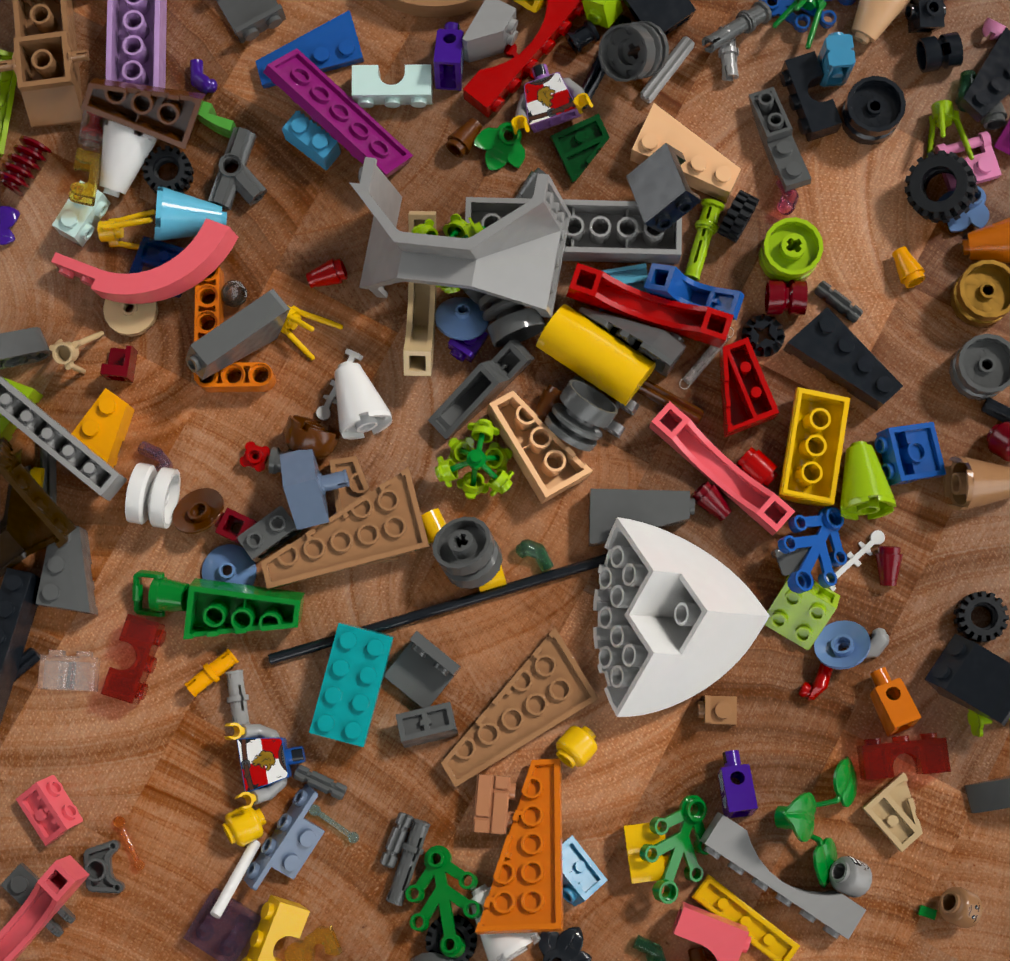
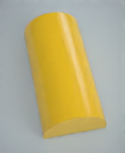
M567 304L562 305L552 316L536 344V347L624 406L628 404L656 366L655 362Z
M800 387L795 389L778 495L780 498L805 505H834L850 404L849 397Z

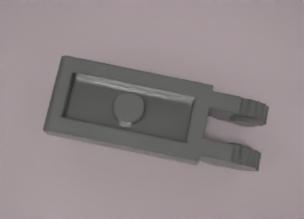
M20 863L1 886L16 901L23 905L40 878L24 863ZM65 905L57 912L68 923L72 924L76 919V916ZM53 919L45 926L57 937L64 933L62 927Z

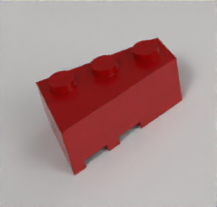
M747 337L723 346L719 353L724 438L775 419L779 414V410L749 338Z

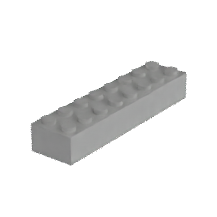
M466 197L465 221L470 223L468 218L471 217L474 224L480 222L482 226L487 228L531 199ZM563 199L571 216L562 261L679 264L682 255V217L672 224L670 228L660 233L644 223L636 201Z

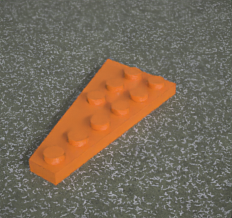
M560 758L531 761L521 791V799L517 810L514 812L513 823L509 835L506 836L493 875L494 880L489 895L486 897L480 922H478L475 930L476 934L563 931Z

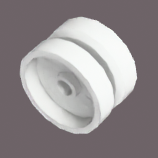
M136 464L129 479L126 492V520L130 523L142 525L149 519L153 527L169 528L173 522V511L179 502L181 486L179 470L163 467L157 473L154 465Z

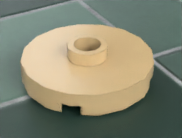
M105 299L103 312L106 322L114 331L120 335L133 337L142 335L150 326H153L157 319L158 306L157 302L126 304ZM128 305H134V309L131 312H126Z

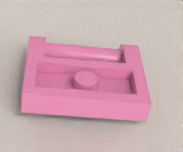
M989 132L978 133L977 137L968 139L971 149L980 147L982 152L981 154L974 155L973 160H970L969 157L963 158L973 170L977 179L976 184L999 178L1002 174L991 145L992 141ZM962 141L949 145L942 143L935 146V154H938V150H945L947 154L950 152L959 153L965 151ZM942 173L948 191H955L956 178L952 174Z

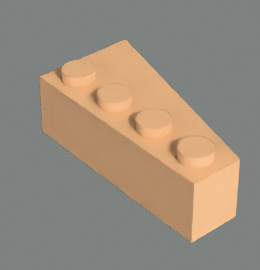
M654 103L632 148L630 161L640 165L667 143L683 153L686 161L681 164V168L689 187L727 203L741 169Z
M514 391L489 403L486 411L494 426L500 429V436L506 446L512 451V456L541 504L590 476L593 470L587 464H584L576 456V453L569 446L567 447Z

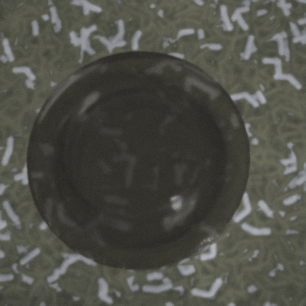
M236 280L226 282L221 290L222 301L229 307L240 306L247 299L245 286Z

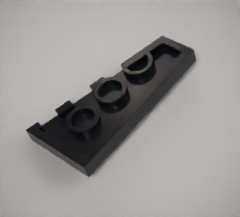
M1007 27L992 47L988 57L959 102V105L977 122L1010 95V30Z

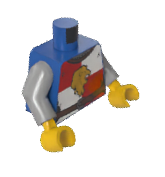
M225 724V726H232L234 728L233 736H224L225 739H237L245 792L236 795L235 799L243 797L246 800V805L238 809L240 811L249 809L253 804L256 805L273 799L286 787L287 778L292 777L291 765L306 762L303 746L288 748L286 738H280L279 733L274 729L261 724Z

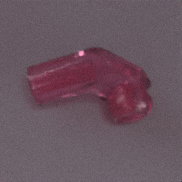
M779 179L776 181V184L782 196L777 204V209L781 214L789 215L795 210L799 195L796 189L785 192Z

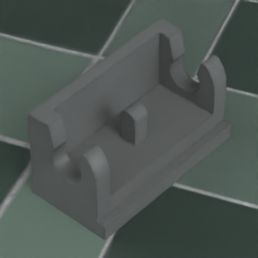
M451 702L396 714L400 739L404 748L459 735Z

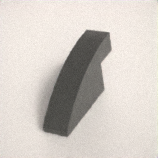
M517 339L509 341L492 360L480 363L428 421L445 439H449L494 400L535 358Z
M1010 775L964 785L971 813L1010 808Z

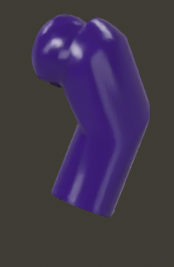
M200 59L190 60V81L192 86L205 94L216 92V80L210 79L203 74V61Z

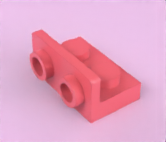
M55 775L36 782L16 798L19 806L45 846L53 843L69 829L83 822L77 807L72 803Z

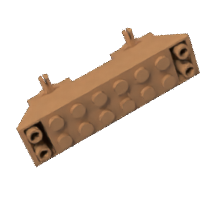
M12 0L16 35L13 38L14 52L11 60L0 61V73L12 70L16 73L18 89L21 91L32 129L85 122L84 110L81 109L83 100L79 62L89 61L90 58L88 49L77 51L73 1Z

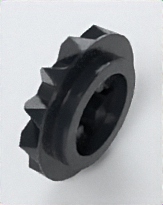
M765 314L753 316L745 323L741 338H749L756 356H772L783 346L785 339L783 324H780L775 317ZM769 327L768 336L771 339L765 338L760 344H757L759 341L757 330L762 332Z

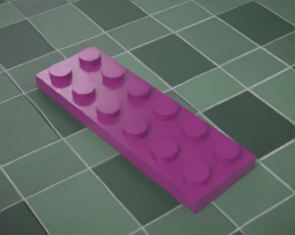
M296 48L269 63L263 71L294 103L306 111L315 122L319 123L333 139L337 140L362 164H364L365 157L376 158V165L388 178L409 163L413 157L402 144L299 49Z

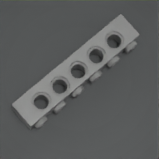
M0 376V414L101 497L110 501L127 482V479Z

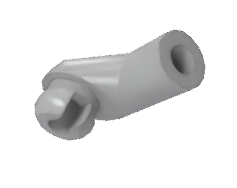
M876 628L872 631L871 647L866 658L878 657L889 644V635L885 629Z

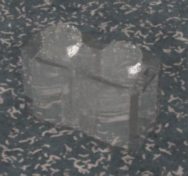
M49 650L48 655H40L37 688L43 690L98 692L100 658L93 657L94 652L77 651L76 656H65L66 651Z

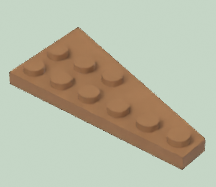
M409 467L402 470L400 474L389 481L387 480L379 485L378 488L369 494L362 496L331 516L328 523L320 524L316 528L309 530L293 543L286 545L261 561L267 589L278 588L430 548Z
M555 627L441 762L455 787L599 699Z

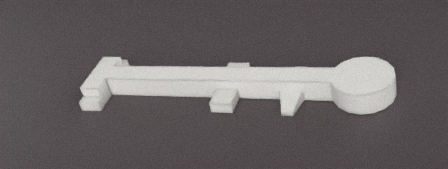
M346 349L345 354L349 355L347 361L354 362L355 359L359 361L363 359L361 354ZM334 380L330 382V385L334 386L330 395L323 396L326 399L324 406H320L316 411L317 417L323 421L329 419L331 415L329 409L332 403L337 404Z
M876 530L872 532L870 541L867 544L860 541L858 544L861 549L855 555L851 551L847 554L850 560L835 573L837 579L853 564L859 567L862 563L858 559L865 553L870 556L872 555L870 548L873 545L882 544L885 540V535L882 531ZM834 585L829 587V589L834 592L836 587Z

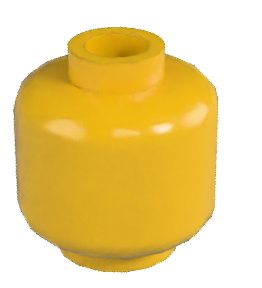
M570 726L556 742L557 757L570 768L585 766L597 751V744L594 740L596 735L586 726L582 728Z
M250 807L244 811H240L237 808L226 814L225 823L222 824V827L231 844L236 843L238 846L243 847L263 836L262 826L266 824V820L259 808L254 810L253 807Z

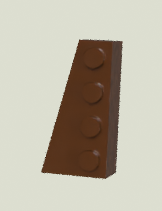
M94 78L88 84L81 109L186 149L206 94Z

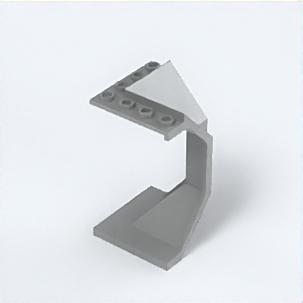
M365 157L363 167H360L358 174L360 184L350 183L374 215L359 288L369 289L379 298L388 297V293L384 290L385 286L399 282L471 289L533 308L538 311L541 317L552 318L571 213L549 174H537L534 195L529 202L470 238H457L399 231L396 227L402 196L376 165L377 159Z

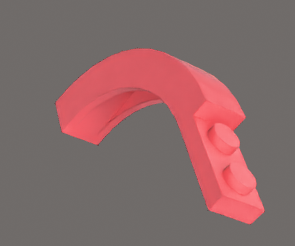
M206 218L198 234L182 252L170 261L151 270L130 274L112 273L55 252L51 262L59 268L58 273L69 279H73L74 276L81 278L80 281L90 286L101 298L126 304L153 303L177 296L207 278L224 261L239 237L229 226Z

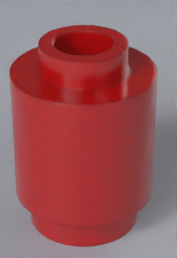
M753 447L737 462L742 467L741 470L761 485L764 483L767 487L779 475L775 472L778 466L759 449L756 451Z

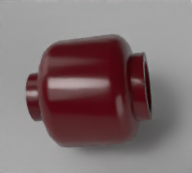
M1003 422L994 425L987 435L988 448L991 453L1010 462V422Z

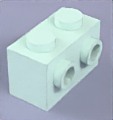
M80 180L52 226L60 235L83 247L92 236L95 227L106 214L111 203L101 191Z

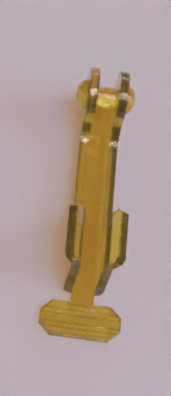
M102 143L99 153L77 148L73 168L75 171L89 172V178L87 183L77 182L71 184L69 199L74 203L94 206L101 166Z

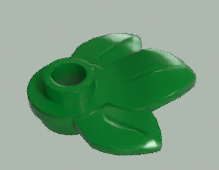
M511 122L502 123L498 128H485L477 135L474 141L475 147L486 150L485 163L489 171L499 170L507 162L513 167L519 168L525 159V149L520 143L522 138L521 130L519 129L515 135ZM504 133H511L512 140H506Z

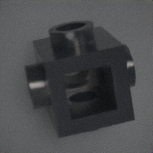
M911 0L905 8V17L908 20V33H932L945 27L946 5L943 0Z

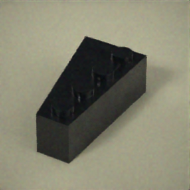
M828 307L796 334L783 349L788 354L802 360V363L811 369L813 367L825 375L831 382H836L847 389V392L876 411L903 387Z

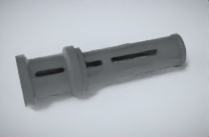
M759 0L753 4L751 9L740 11L735 20L702 39V46L709 42L712 43L704 48L705 51L712 53L742 33H752L759 24L768 23L772 18L770 7L764 1Z

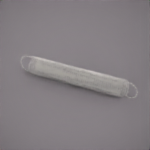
M730 336L726 339L723 345H725L728 342L727 340L731 338ZM713 347L711 350L709 349L706 351V354L710 355L712 353L713 355L710 358L708 356H705L703 359L700 358L697 362H709L715 357L714 354L722 348L717 349ZM706 363L702 367L700 365L698 367L693 366L683 378L688 380L689 378L694 379L697 375L699 376L700 373L698 372L694 376L690 375L688 377L687 375L692 369L694 372L696 370L701 371L707 366Z

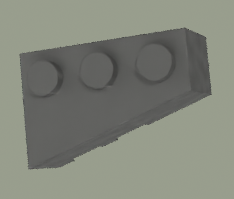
M76 526L77 528L68 534V542L58 548L55 542L47 546L36 604L49 608L98 615L94 595L95 585L91 572L92 561L88 531Z

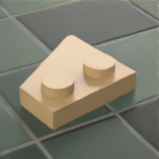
M904 772L898 774L862 807L865 813L900 852H903L923 834L920 821L916 816L915 803L913 798H911L908 788L907 775Z

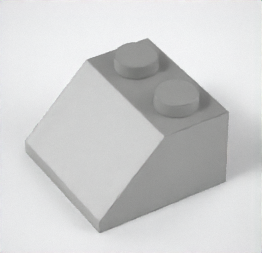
M484 0L462 38L464 61L470 63L504 53L507 45L512 46L515 43L519 33L516 30L518 25L516 8L500 0Z

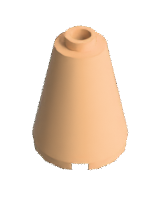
M860 0L851 29L855 34L853 38L866 45L868 42H875L911 0Z

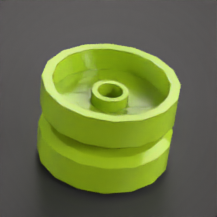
M797 217L784 218L774 223L767 231L759 251V262L765 275L770 279L784 280L785 284H788L790 280H806L815 270L823 253L822 237L818 229L804 219Z

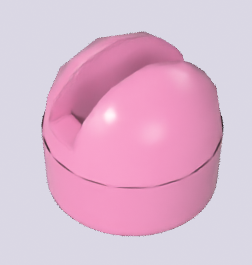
M987 17L983 24L982 33L984 37H987L992 32L990 40H994L1000 37L1006 26Z

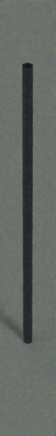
M607 553L509 582L506 585L490 590L479 591L368 624L361 628L384 632L599 567V564L604 565ZM335 635L268 654L269 662L273 665L330 648L333 645Z

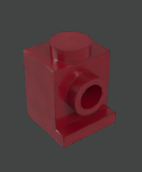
M227 507L225 513L223 512L215 523V527H217L215 533L241 545L237 537L256 524L257 521ZM235 524H241V529L238 533L233 532Z

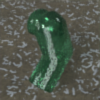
M526 539L516 546L517 555L521 558L527 556L535 558L542 572L554 567L543 544Z
M637 935L632 948L645 953L647 961H666L663 948L659 944Z

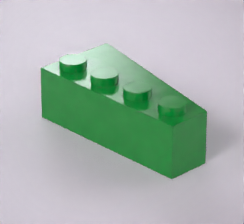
M195 578L189 585L183 640L201 636L213 637L219 636V634H242L257 630L269 631L298 628L302 619L305 593L281 589L268 590L266 587Z

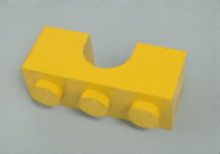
M270 895L268 902L262 907L258 928L251 935L248 954L242 961H282L280 958L273 956L275 944L285 936L300 939L310 911L299 903Z

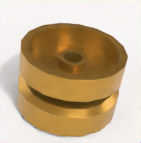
M981 260L972 264L958 278L951 290V306L955 314L964 323L975 327H988L1001 320L1010 311V268L996 260Z

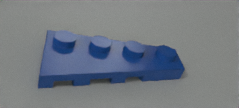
M350 10L255 61L262 87L266 89L276 86L263 73L266 66L296 48L323 73L364 62L352 16Z

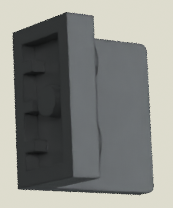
M416 631L410 638L411 642L387 670L384 677L420 707L426 708L433 704L461 669V666Z

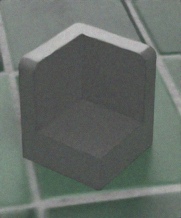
M809 547L796 549L788 554L782 553L779 549L771 552L772 558L776 557L782 576L798 571Z

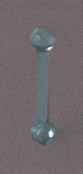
M312 805L310 807L309 813L311 815H318L346 835L349 842L356 843L359 840V835L356 832L348 831L321 811L319 805Z

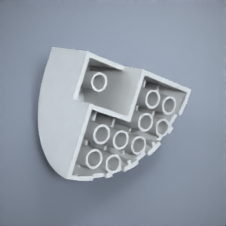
M619 517L616 518L605 544L608 553L604 565L599 564L600 589H595L593 611H598V627H593L594 647L600 650L598 670L599 673H604L607 686L604 691L617 717H632L654 713L679 704L708 688L742 658L770 616L742 580L706 551L661 528Z

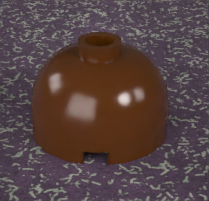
M289 415L284 437L291 451L312 449L316 460H321L328 457L335 450L341 433L330 425L328 430H326L324 426L320 425L321 422L299 415H294L293 417Z

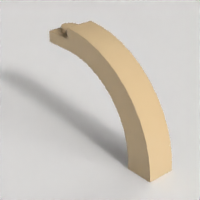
M409 211V233H411L415 226L424 224L427 219L434 221L433 228L436 229V211ZM411 282L408 284L407 325L403 350L404 376H431L435 341L436 285Z

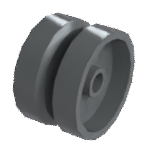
M983 334L973 337L956 351L950 362L949 374L951 382L957 391L969 399L981 401L993 398L1010 385V342L998 335Z
M475 517L457 518L444 525L435 536L432 545L433 555L450 582L457 587L472 589L483 586L492 580L500 570L502 563L501 549L483 521Z

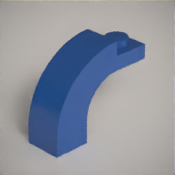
M652 263L644 285V289L652 295L686 304L708 306L734 315L732 320H737L745 296L738 290L718 288L699 283L684 275L676 266Z

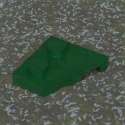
M599 114L550 136L571 184L576 182L610 138Z

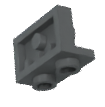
M279 506L240 534L237 539L251 559L259 563L300 533L301 529H296L294 520L283 506Z

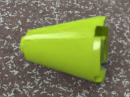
M865 441L852 443L851 447L847 448L845 452L840 501L841 516L850 520H859L858 515H867L868 520L884 517L894 511L896 500L873 446Z

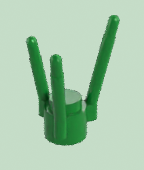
M795 0L773 23L772 27L777 28L793 10L799 11L803 7L811 11L816 8L817 10L805 46L808 50L811 47L822 11L827 3L824 0Z

